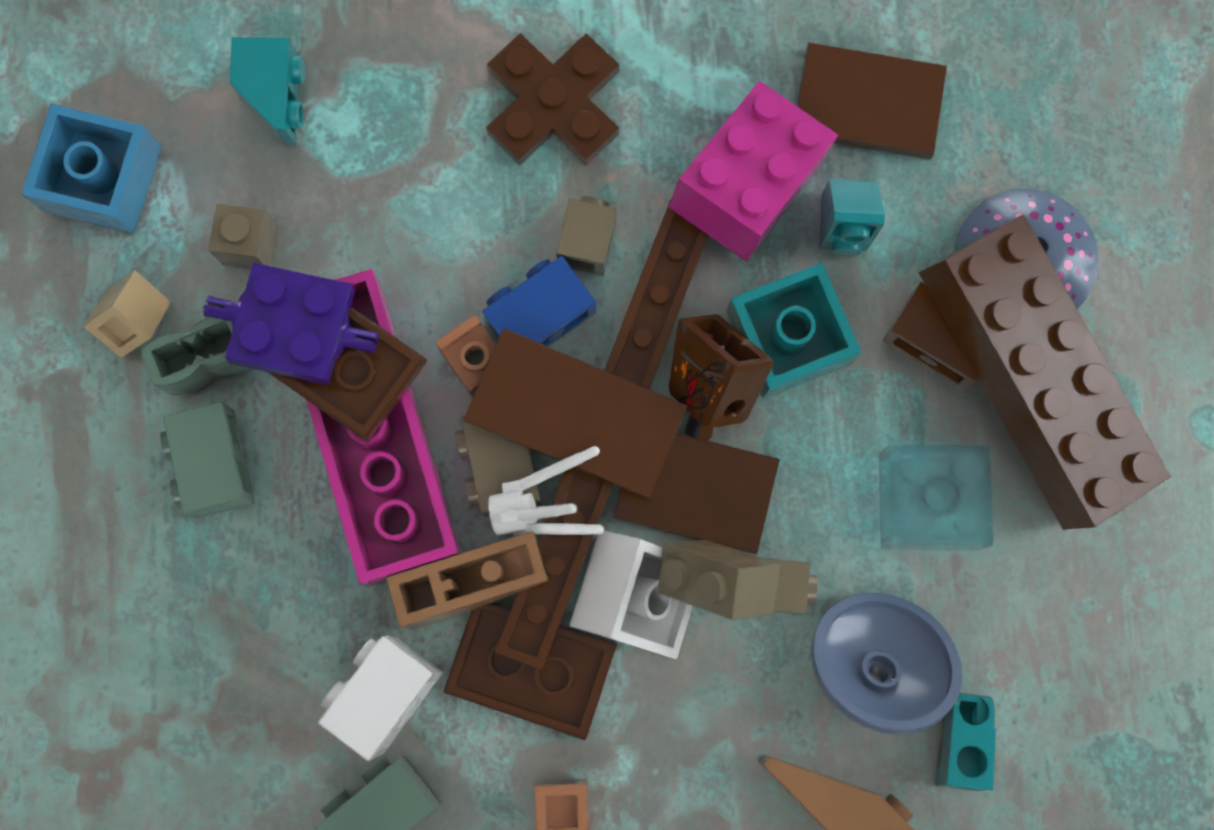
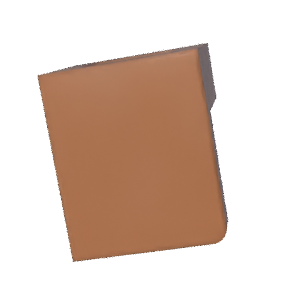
M588 779L577 780V783L535 785L536 830H590Z

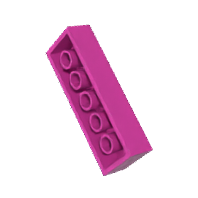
M373 269L336 279V281L353 284L355 294L351 304L352 308L397 338L381 282ZM412 384L369 443L306 400L359 584L368 587L386 582V577L462 554Z

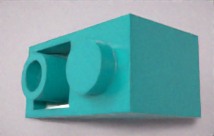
M232 37L231 86L240 100L285 145H295L296 129H302L303 106L301 100H297V85L304 84L305 62L303 56L297 55L289 38Z
M829 179L822 192L820 248L832 249V253L838 256L860 255L861 251L869 249L885 224V213L878 183Z

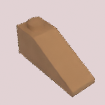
M533 531L386 577L399 626L410 630L464 614L548 581Z
M764 755L758 761L825 830H914L907 823L913 817L912 813L892 794H889L884 799L870 790L768 755Z

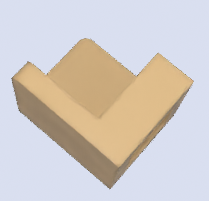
M133 270L104 292L83 327L122 358L151 339L168 309L170 301L136 270Z

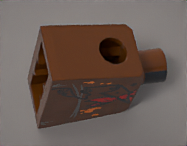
M718 314L679 319L669 381L670 395L676 401L687 405L686 410L690 412L686 432L690 436L701 440L713 438L716 427L743 423L748 419L774 363L772 358Z

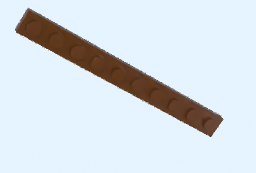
M669 207L666 209L604 371L647 389L651 387L708 237L706 233ZM575 468L565 471L552 505L572 503L576 505L577 510L573 514L549 517L545 523L598 524L613 484ZM540 534L537 544L548 581L517 593L495 653L538 670H543L594 534Z

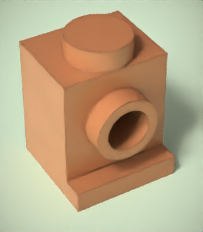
M476 314L435 341L440 353L472 398L496 346ZM475 350L482 351L484 353V360L480 364L470 365L467 362L469 354Z

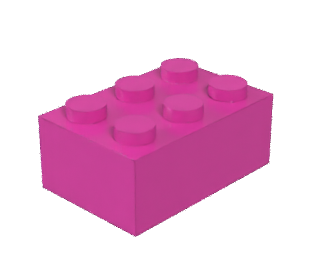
M759 80L679 178L668 207L747 262L823 164L838 134Z

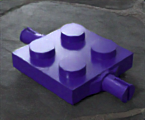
M254 262L245 291L237 302L209 295L205 300L208 305L204 304L203 315L205 317L232 322L233 331L225 355V359L229 364L328 386L335 361L342 354L345 347L374 354L376 351L375 344L378 345L379 340L378 332L350 327L349 311L355 294L353 284Z

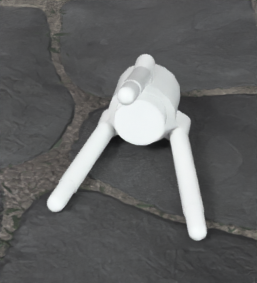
M593 446L520 480L502 483L503 493L490 495L488 501L490 520L495 534L512 533L514 537L531 531L534 534L541 535L602 534L604 527L599 524L537 523V519L573 514L576 512L577 507L571 503L536 508L532 493L523 494V490L599 455L600 449L597 446Z

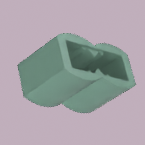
M207 317L195 324L188 333H170L150 342L141 351V355L152 383L170 395H185L205 387L215 376H231L247 370V367L229 364L225 359L233 331L232 322Z

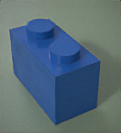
M561 256L552 263L549 259H545L536 264L527 272L526 281L513 290L510 286L500 289L487 300L486 304L488 307L482 310L485 322L498 339L502 329L505 328L549 347L596 314V301L564 257Z

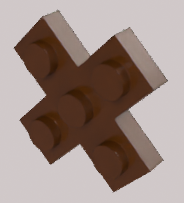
M521 33L487 64L488 72L516 98L513 103L486 127L487 134L519 165L525 162L554 134L587 166L619 135V127L590 100L619 72V64L587 33L554 64Z

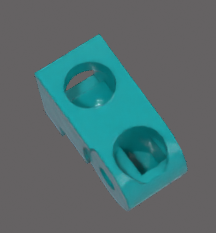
M959 693L953 707L942 721L940 765L937 766L935 786L974 791H993L996 729H994L995 707L992 697Z

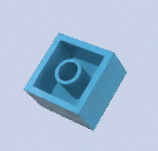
M51 103L21 195L43 212L134 234L161 145L145 126Z

